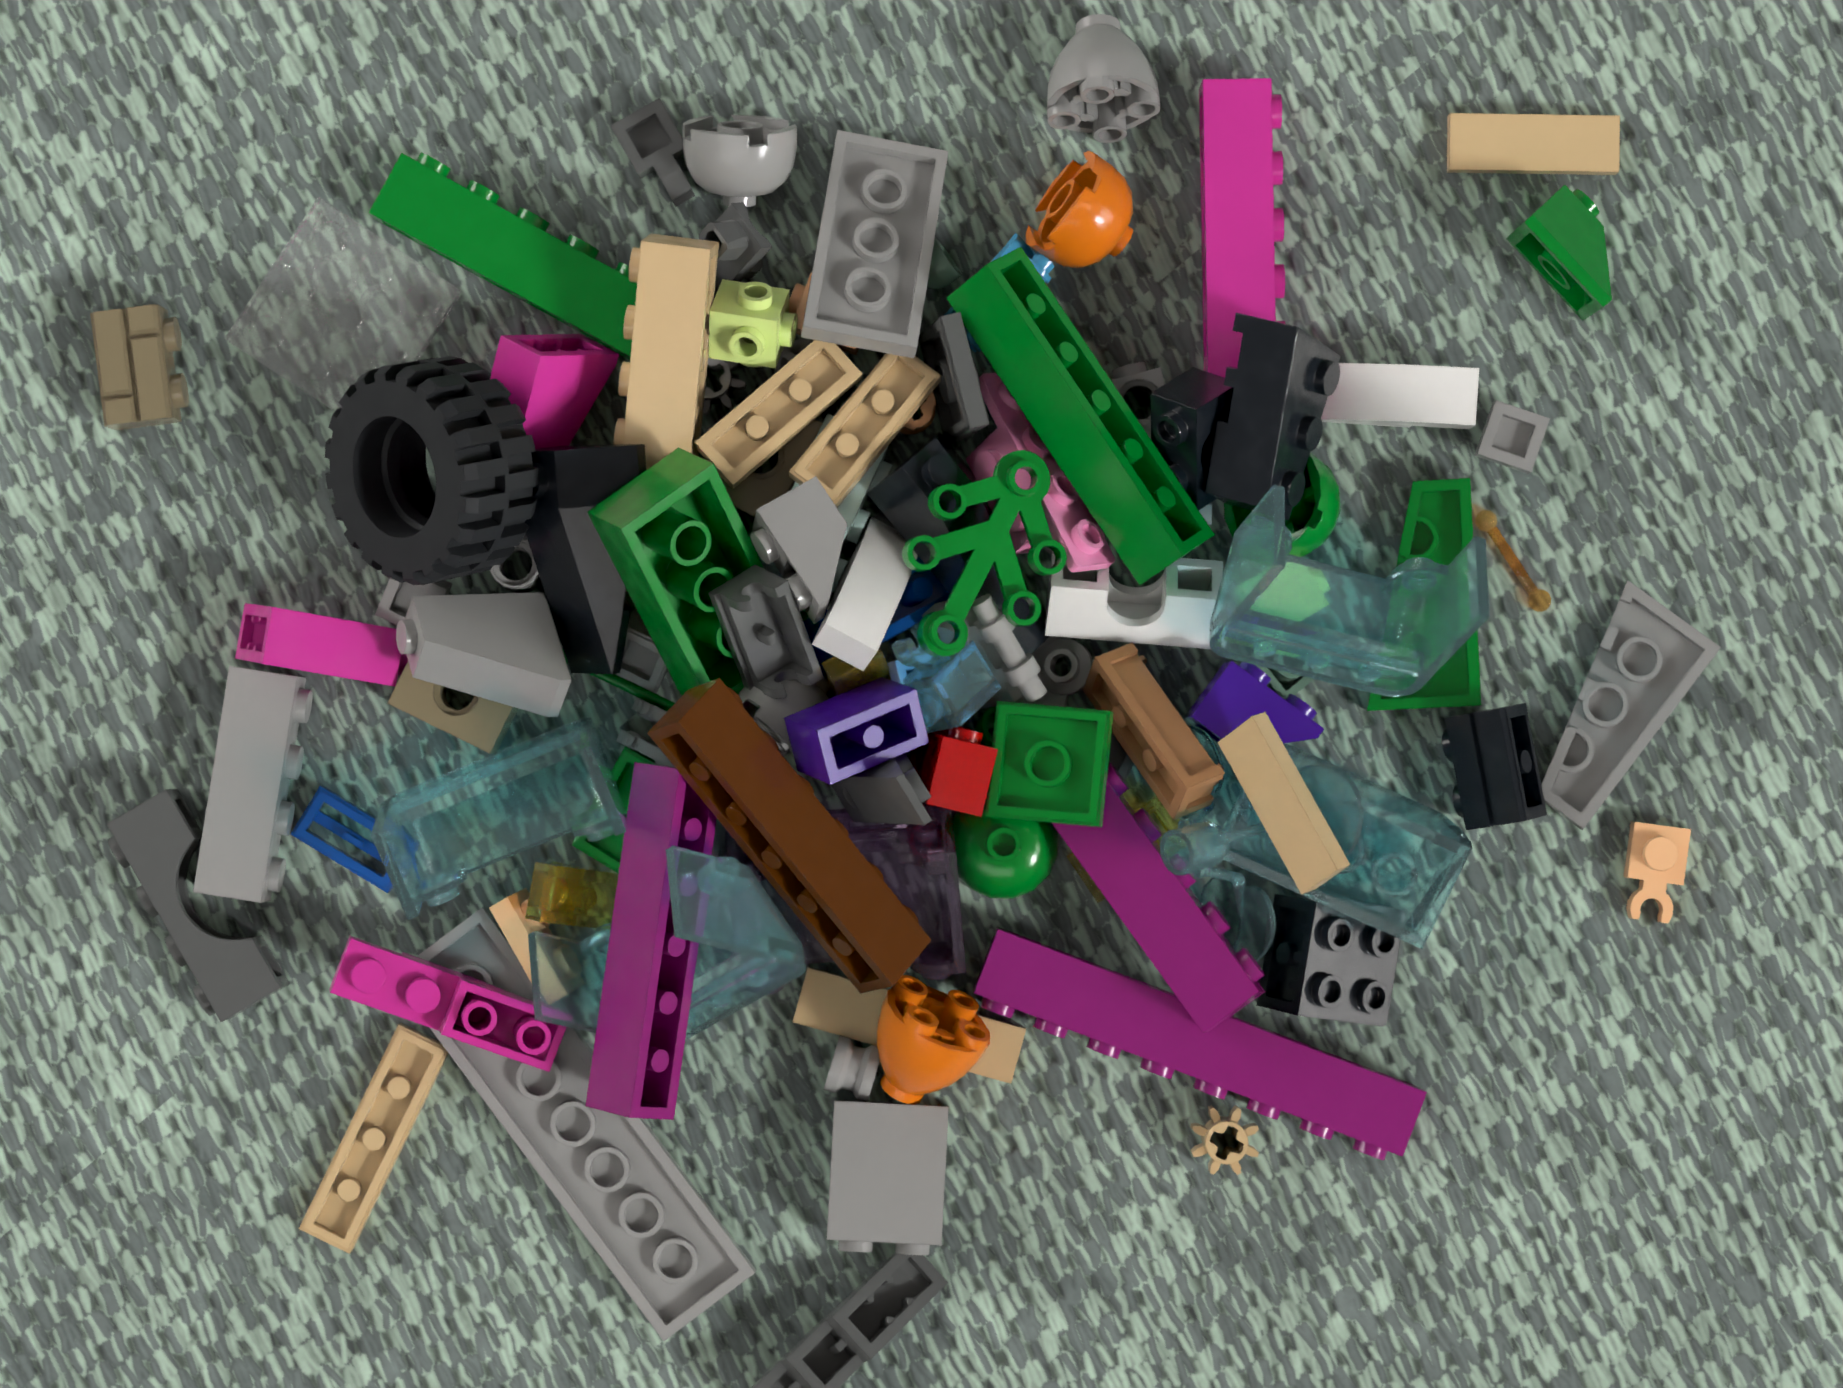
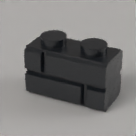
M1526 703L1445 718L1447 729L1444 730L1442 735V747L1446 758L1453 762L1457 785L1453 789V805L1457 814L1464 818L1466 830L1517 823L1547 815Z

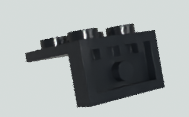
M1275 894L1262 968L1265 976L1260 981V985L1265 992L1258 997L1256 1006L1297 1016L1385 1026L1388 1020L1404 917L1394 913Z

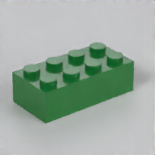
M678 447L587 513L679 693L683 695L690 688L720 678L726 686L739 694L744 685L708 592L753 565L765 568L714 463Z

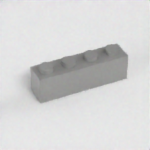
M229 666L193 888L194 893L263 903L271 901L272 891H281L285 876L286 860L278 858L281 835L289 836L295 812L294 802L287 801L290 779L298 780L304 755L303 746L296 745L299 723L306 724L309 720L313 699L312 690L305 689L306 677Z

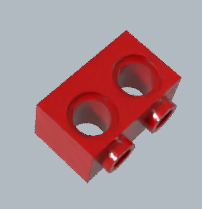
M936 720L934 731L926 729L929 743L911 750L909 756L913 767L932 796L923 803L982 817L998 749L981 744L983 737L981 732Z

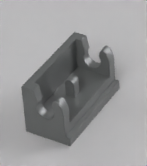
M753 565L708 592L744 687L751 690L755 686L773 699H784L787 697L784 685L779 682L796 679L801 684L812 686L824 678L788 580L757 565Z

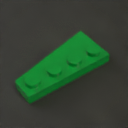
M1470 478L1413 481L1367 711L1482 706Z

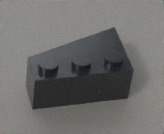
M1236 313L1233 331L1241 332L1243 336L1237 368L1232 366L1226 368L1224 385L1233 387L1234 390L1228 422L1223 420L1217 421L1206 493L1228 505L1289 521L1293 507L1300 502L1304 493V471L1310 452L1315 450L1322 436L1323 423L1321 417L1328 396L1334 393L1339 382L1340 366L1338 363L1341 356L1299 327Z

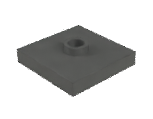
M961 312L941 316L920 334L919 344L924 363L941 375L940 383L932 392L936 400L935 406L943 436L950 444L968 439L989 425V420L980 389L977 367L972 359Z

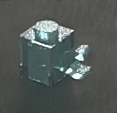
M915 624L910 630L917 640L918 648L911 638L898 640L892 644L896 658L903 665L916 667L900 683L917 690L927 733L960 727L1002 687L973 640L967 641L965 646L954 655L934 657L921 648L917 639L919 624Z

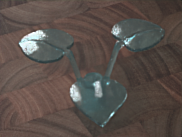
M1188 725L1215 765L1220 763L1223 766L1221 754L1213 738L1201 728ZM1315 764L1301 768L1299 770L1301 777L1345 856L1349 855L1359 841L1364 808L1361 805L1362 798L1357 786L1346 773L1330 765ZM1224 776L1223 779L1219 780L1218 784L1214 786L1211 795L1218 792L1221 789L1224 782ZM1213 800L1211 805L1181 817L1183 819L1178 822L1179 828L1169 830L1163 835L1160 842V855L1166 868L1175 875L1181 876L1192 873L1196 879L1206 876L1211 877L1203 886L1200 895L1201 904L1204 905L1210 900L1214 903L1231 927L1224 933V936L1236 952L1245 947L1256 962H1258L1271 947L1275 936L1276 919L1271 900L1260 887L1245 886V877L1242 873L1213 866L1223 861L1229 851L1231 842L1266 833L1267 831L1262 822L1226 832L1217 824L1210 821H1202L1215 808Z

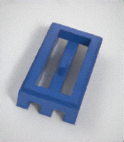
M319 786L291 832L292 836L386 893H390L398 876L403 872L409 858L419 845L324 786ZM324 802L401 848L398 854L394 856L320 811ZM315 821L389 866L386 874H380L308 830L311 823Z

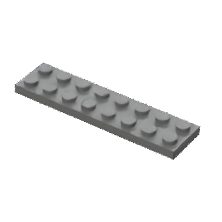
M485 906L416 956L544 1006L501 928ZM554 1002L547 1006L552 1010H555L559 1013L566 1015L560 1008V1006L557 1004V1002ZM570 1020L550 1072L441 1035L440 1031L430 1028L663 1341L667 1340L756 1272L755 1267L643 1118H628L585 1106L593 1051Z

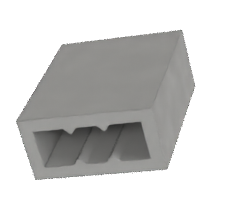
M834 1100L827 1240H839V1251L872 1252L873 1242L896 1243V1254L929 1255L930 1245L942 1246L949 1106Z

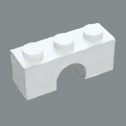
M1053 551L1051 556L1050 568L1053 566L1055 562V555ZM1180 558L1164 569L1160 579L1144 587H1129L1118 583L1109 574V567L1107 569L1071 572L1065 564L1061 571L1049 575L1045 636L1215 650L1224 601L1223 561Z

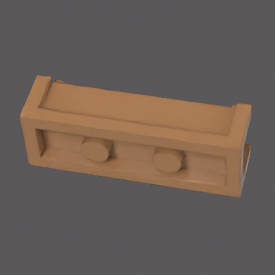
M1132 642L1096 656L1083 691L1096 710H1107L1114 713L1112 733L1174 821L1212 804L1214 798L1211 792L1219 780L1223 779L1225 774L1224 767L1220 763L1215 765L1145 666L1147 663L1145 656H1138V649Z

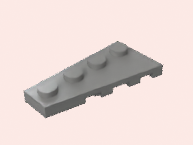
M1627 581L1541 784L1545 803L1581 830L1592 819L1721 648L1630 581Z

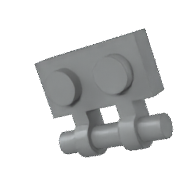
M990 594L983 595L974 600L964 620L968 628L967 642L958 653L946 656L962 682L965 693L972 699L977 709L994 707L997 701L1016 702L1022 695L1027 702L1038 700L1047 692L1038 676L1041 668L1031 653L1025 654L1012 632L1015 626L1002 614V610H999ZM946 601L935 603L922 617L930 612L942 610ZM942 622L937 630L938 637L942 642L949 644L954 638V629L948 622Z

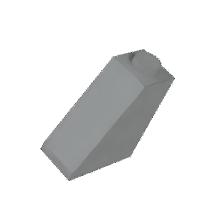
M544 592L412 596L405 619L399 620L397 624V647L400 654L407 655L413 678L545 717H558L571 683V676Z

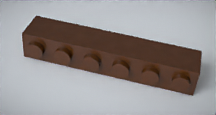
M720 678L688 689L647 734L860 994L894 986L931 942V938L919 925L915 913L909 907L902 904L884 882L881 871L874 864L867 861L850 840L849 833L844 825L829 814L814 795V790L810 783L798 775L779 752L776 741L757 725L743 707L741 698L734 690L726 686Z

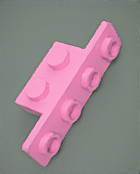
M996 373L982 374L979 377L982 397L997 429L966 458L976 480L979 481L992 477L996 464L1008 453L1025 450L1038 455L1045 462L1050 473V487L1041 504L1053 540L1059 542L1066 551L1067 568L1071 572L1107 569L1115 562V557L1102 529L1098 526L1096 520L1092 517L1087 506L1064 472L1059 468L1056 460L1031 423L1026 419L1023 411ZM1019 468L1015 474V482L1018 487L1027 490L1031 484V476L1026 470ZM998 499L987 501L991 511ZM1018 513L1009 533L1015 553H1028L1031 546Z

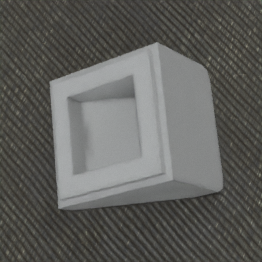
M633 609L629 618L621 671L616 675L657 693L668 669L637 609Z

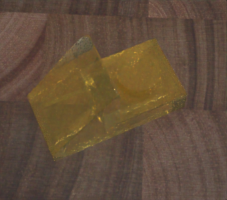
M554 861L551 864L535 862L525 918L545 923L611 930L618 873Z

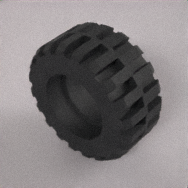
M447 356L384 365L378 369L369 370L361 375L355 384L348 388L339 401L342 408H337L332 415L328 427L333 431L332 438H329L325 444V458H328L330 461V471L325 473L327 489L332 488L336 503L332 504L336 519L344 522L347 528L344 535L351 546L363 551L361 558L376 570H382L381 573L388 578L400 583L408 582L411 585H425L491 570L494 565L502 564L511 556L515 549L514 546H519L529 528L525 521L531 519L535 512L537 499L532 497L533 487L539 484L538 467H533L531 452L536 451L532 435H526L522 424L526 421V418L520 406L510 403L508 398L511 393L497 379H490L491 373L474 362L468 363L462 358ZM426 447L434 466L436 494L432 488L427 471Z

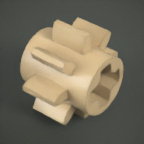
M1212 1105L1208 1106V1114L1211 1120L1205 1126L1199 1123H1191V1129L1196 1134L1201 1135L1202 1141L1201 1144L1195 1145L1190 1150L1193 1157L1209 1154L1211 1157L1208 1163L1210 1174L1214 1175L1219 1170L1221 1164H1230L1232 1170L1239 1175L1241 1174V1166L1238 1161L1245 1154L1251 1157H1258L1259 1152L1248 1144V1136L1254 1135L1259 1128L1256 1123H1249L1241 1127L1238 1123L1241 1117V1109L1236 1105L1230 1110L1228 1117L1220 1116ZM1231 1126L1232 1134L1238 1140V1144L1235 1148L1226 1146L1222 1154L1217 1153L1218 1147L1211 1140V1136L1214 1132L1223 1134L1227 1127Z

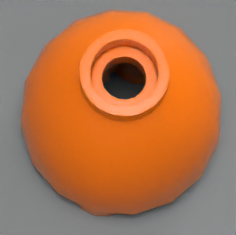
M902 975L896 984L887 991L878 1018L877 1049L884 1071L880 1080L882 1089L889 1096L902 1103L915 1105L921 1102L925 1094L948 1087L963 1077L979 1061L990 1045V1032L983 1020L976 1014L979 1009L978 1002L972 996L960 990H950L946 994L926 986L923 982L912 976Z

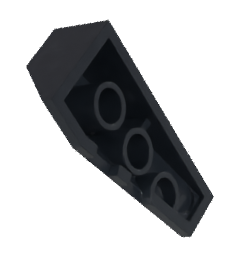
M940 431L867 493L906 542L920 535H928L934 538L986 522L992 512L987 502L968 506L962 515L951 520L937 519L930 512L928 498L935 488L945 484L962 486L977 481L971 469ZM945 491L940 495L939 504L945 512L951 513L956 507V500L951 493ZM917 543L913 550L926 564L930 559V550L925 544ZM972 550L941 559L934 568L930 569L949 594ZM992 565L975 600L983 595L990 594L999 610H1002L1004 598L994 565ZM1025 582L1026 589H1027V591L1030 592V590H1029V588H1028V586H1027V584H1026V582ZM1018 598L1013 606L1015 615L1019 619H1026L1030 611L1028 603L1022 598ZM1041 614L1033 624L1022 627L1015 626L1012 631L1025 654H1032L1050 637L1045 636V622Z
M645 444L576 445L536 449L535 452H531L533 467H538L539 484L533 487L532 497L536 498L537 502L533 516L525 521L529 526L526 536L571 673H620L631 608L625 600L627 589L587 512L647 470Z

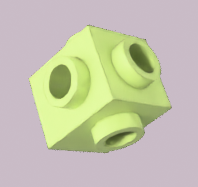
M722 279L709 311L708 358L737 362L747 367H769L776 369L783 348H792L796 337L798 317L796 313L789 312L790 289L771 287L763 282L753 281L745 283Z

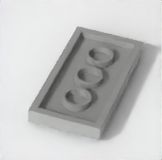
M837 130L802 326V338L915 358L948 151Z

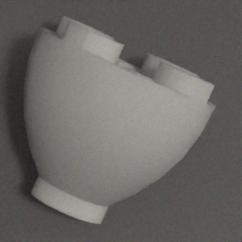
M1106 14L1089 15L1076 23V34L1060 52L1050 72L1047 90V122L1050 127L1055 129L1093 133V138L1098 142L1114 143L1123 140L1127 136V129L1149 120L1160 112L1158 83L1153 68L1139 46L1121 31L1120 21L1117 18Z

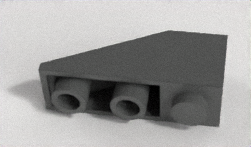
M906 753L831 784V787L853 822L926 825L932 821L922 804L932 796Z

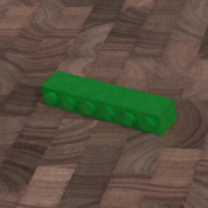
M421 152L417 160L403 153L400 154L368 212L376 221L630 360L632 340L624 339L623 328L627 306L635 305L637 283L629 282V265L619 262L614 270L596 260L600 252L597 248L571 234L566 242L546 232L550 223L527 209L520 207L517 214L514 215L496 205L500 196L478 182L470 180L466 188L447 178L451 170L449 167L427 154Z
M1022 247L986 264L947 297L955 312H961L964 326L974 338L992 365L995 373L1011 393L1026 419L1031 423L1056 460L1057 465L1064 472L1087 506L1090 514L1097 521L1139 585L1160 573L1215 535Z

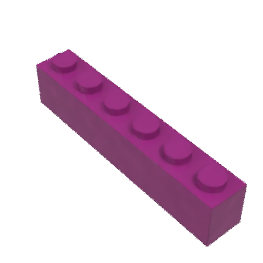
M634 762L585 1105L586 1107L628 1118L674 1120L717 821L715 815L675 767Z
M1109 762L1102 828L1052 824L1203 1033L1211 1032L1265 992L1258 982L1265 974L1245 947L1238 952L1232 947L1224 936V933L1231 928L1211 900L1202 905L1190 889V886L1197 882L1194 875L1177 854L1170 859L1166 856L1156 842L1163 835L1161 830L1143 807L1134 812L1122 795L1129 790V786L1117 769Z

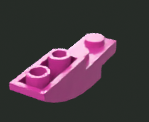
M349 936L329 989L332 994L440 1031L441 1035L547 1072L551 1070L570 1020L569 1016L481 980L408 953L402 952L401 954Z

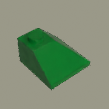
M1563 185L1506 239L1583 321L1612 300L1604 226L1596 218L1599 215V210L1594 202L1581 190L1576 189L1572 192L1566 185Z

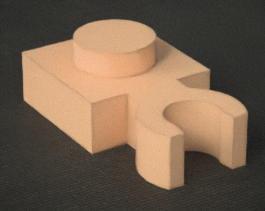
M1631 821L1624 877L1639 879L1640 881L1639 888L1631 894L1627 901L1626 910L1628 918L1639 920L1642 903L1647 899H1654L1659 906L1657 922L1667 924L1670 922L1673 915V903L1666 893L1667 883L1684 886L1691 829Z

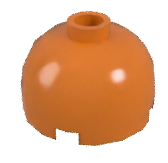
M1091 151L1083 153L1087 160L1083 166L1072 160L1055 178L1035 209L1036 212L1047 210L1038 231L1029 225L1026 231V244L1049 260L1064 267L1083 268L1100 262L1108 254L1115 257L1123 251L1133 234V228L1128 226L1133 214L1132 191L1125 177L1111 164Z

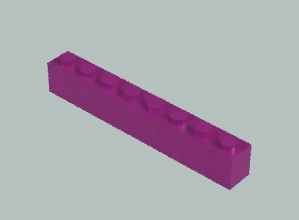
M998 926L973 988L974 994L983 997L980 1007L991 1012L1012 1018L1015 1009L1036 1017L1033 1027L1064 1039L1068 1029L1090 1037L1086 1047L1116 1059L1119 1058L1121 1050L1143 1058L1140 1068L1168 1079H1172L1175 1070L1196 1078L1193 1088L1224 1100L1228 1090L1249 1098L1246 1106L1249 1110L1278 1120L1281 1111L1302 1118L1299 1126L1300 1129L1328 1140L1332 1139L1334 1131L1355 1138L1353 1149L1383 1161L1388 1151L1403 1157L1427 1094L1420 1087L1231 1016L1211 1032L1203 1033L1175 994Z

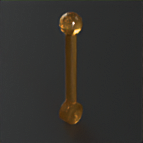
M1491 510L1480 511L1475 518L1477 528L1489 534L1528 593V606L1536 612L1547 610L1551 604L1550 594L1545 590L1537 588L1496 526V514Z

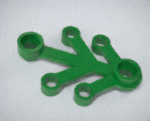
M1025 450L1008 453L998 461L992 477L962 486L945 484L935 488L930 493L928 498L929 510L934 517L940 520L957 518L963 514L968 506L995 499L998 500L986 522L934 538L928 535H920L908 540L903 547L902 558L908 568L917 572L934 568L941 559L972 550L943 609L928 613L918 625V642L921 648L929 655L934 657L951 656L958 653L965 646L968 638V628L964 620L992 565H994L1004 598L1002 614L1006 616L1007 620L1016 627L1033 624L1039 618L1041 603L1035 594L1026 589L1009 533L1018 513L1031 546L1027 560L1033 572L1042 576L1058 573L1065 566L1067 555L1064 547L1059 542L1052 540L1041 504L1050 487V473L1045 462L1035 453ZM1019 468L1026 470L1031 476V484L1027 490L1021 489L1015 482V474ZM945 491L951 493L956 500V507L951 513L945 512L939 504L940 495ZM917 543L925 544L930 550V559L926 564L918 563L913 556V549ZM1043 547L1051 549L1055 555V562L1051 568L1044 567L1039 561V553ZM1018 598L1024 599L1029 605V615L1024 620L1019 619L1013 610L1014 603ZM942 622H948L954 629V638L949 644L942 642L938 637L937 630Z

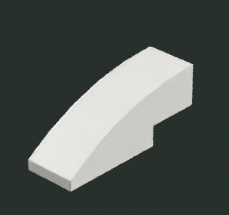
M1338 363L1340 366L1339 382L1334 393L1328 396L1321 417L1322 422L1408 428L1411 426L1470 429L1476 426L1479 368Z
M873 517L869 519L812 642V645L862 671L865 670L877 653L912 572L902 558V550L906 540L896 529ZM913 550V556L916 560L918 555Z

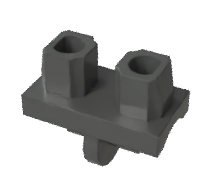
M743 202L731 203L716 221L709 222L699 233L700 240L719 242L714 298L722 279L741 282L744 278H753L763 266L762 258L772 248L767 238L761 235L752 225L748 209Z

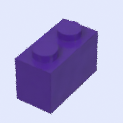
M884 677L784 717L797 771L830 785L929 743L917 690Z

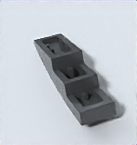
M894 1253L814 1326L751 1388H839L864 1362L871 1360L948 1282L924 1255Z

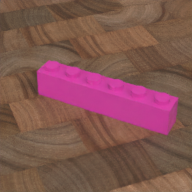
M1271 78L1203 79L1199 87L1204 371L1224 378L1227 367L1237 368L1243 333L1233 331L1236 313L1285 324V321H1276L1275 298H1284L1285 267L1284 264H1275L1274 242H1283L1284 210L1283 207L1274 208L1273 185H1282L1283 154L1282 151H1273L1272 129H1281L1282 97L1281 94H1272Z

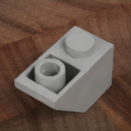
M816 476L758 508L752 527L753 533L750 535L752 544L760 558L766 564L773 562L782 577L788 580L799 612L805 610L813 624L824 619L847 527V522Z

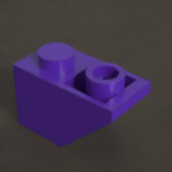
M1243 660L1240 665L1233 661L1223 663L1183 718L1217 744L1251 716L1266 712L1283 744L1316 739L1324 731L1323 727L1313 721L1317 712L1310 705L1290 693L1286 699H1283L1267 687L1271 678L1247 660Z

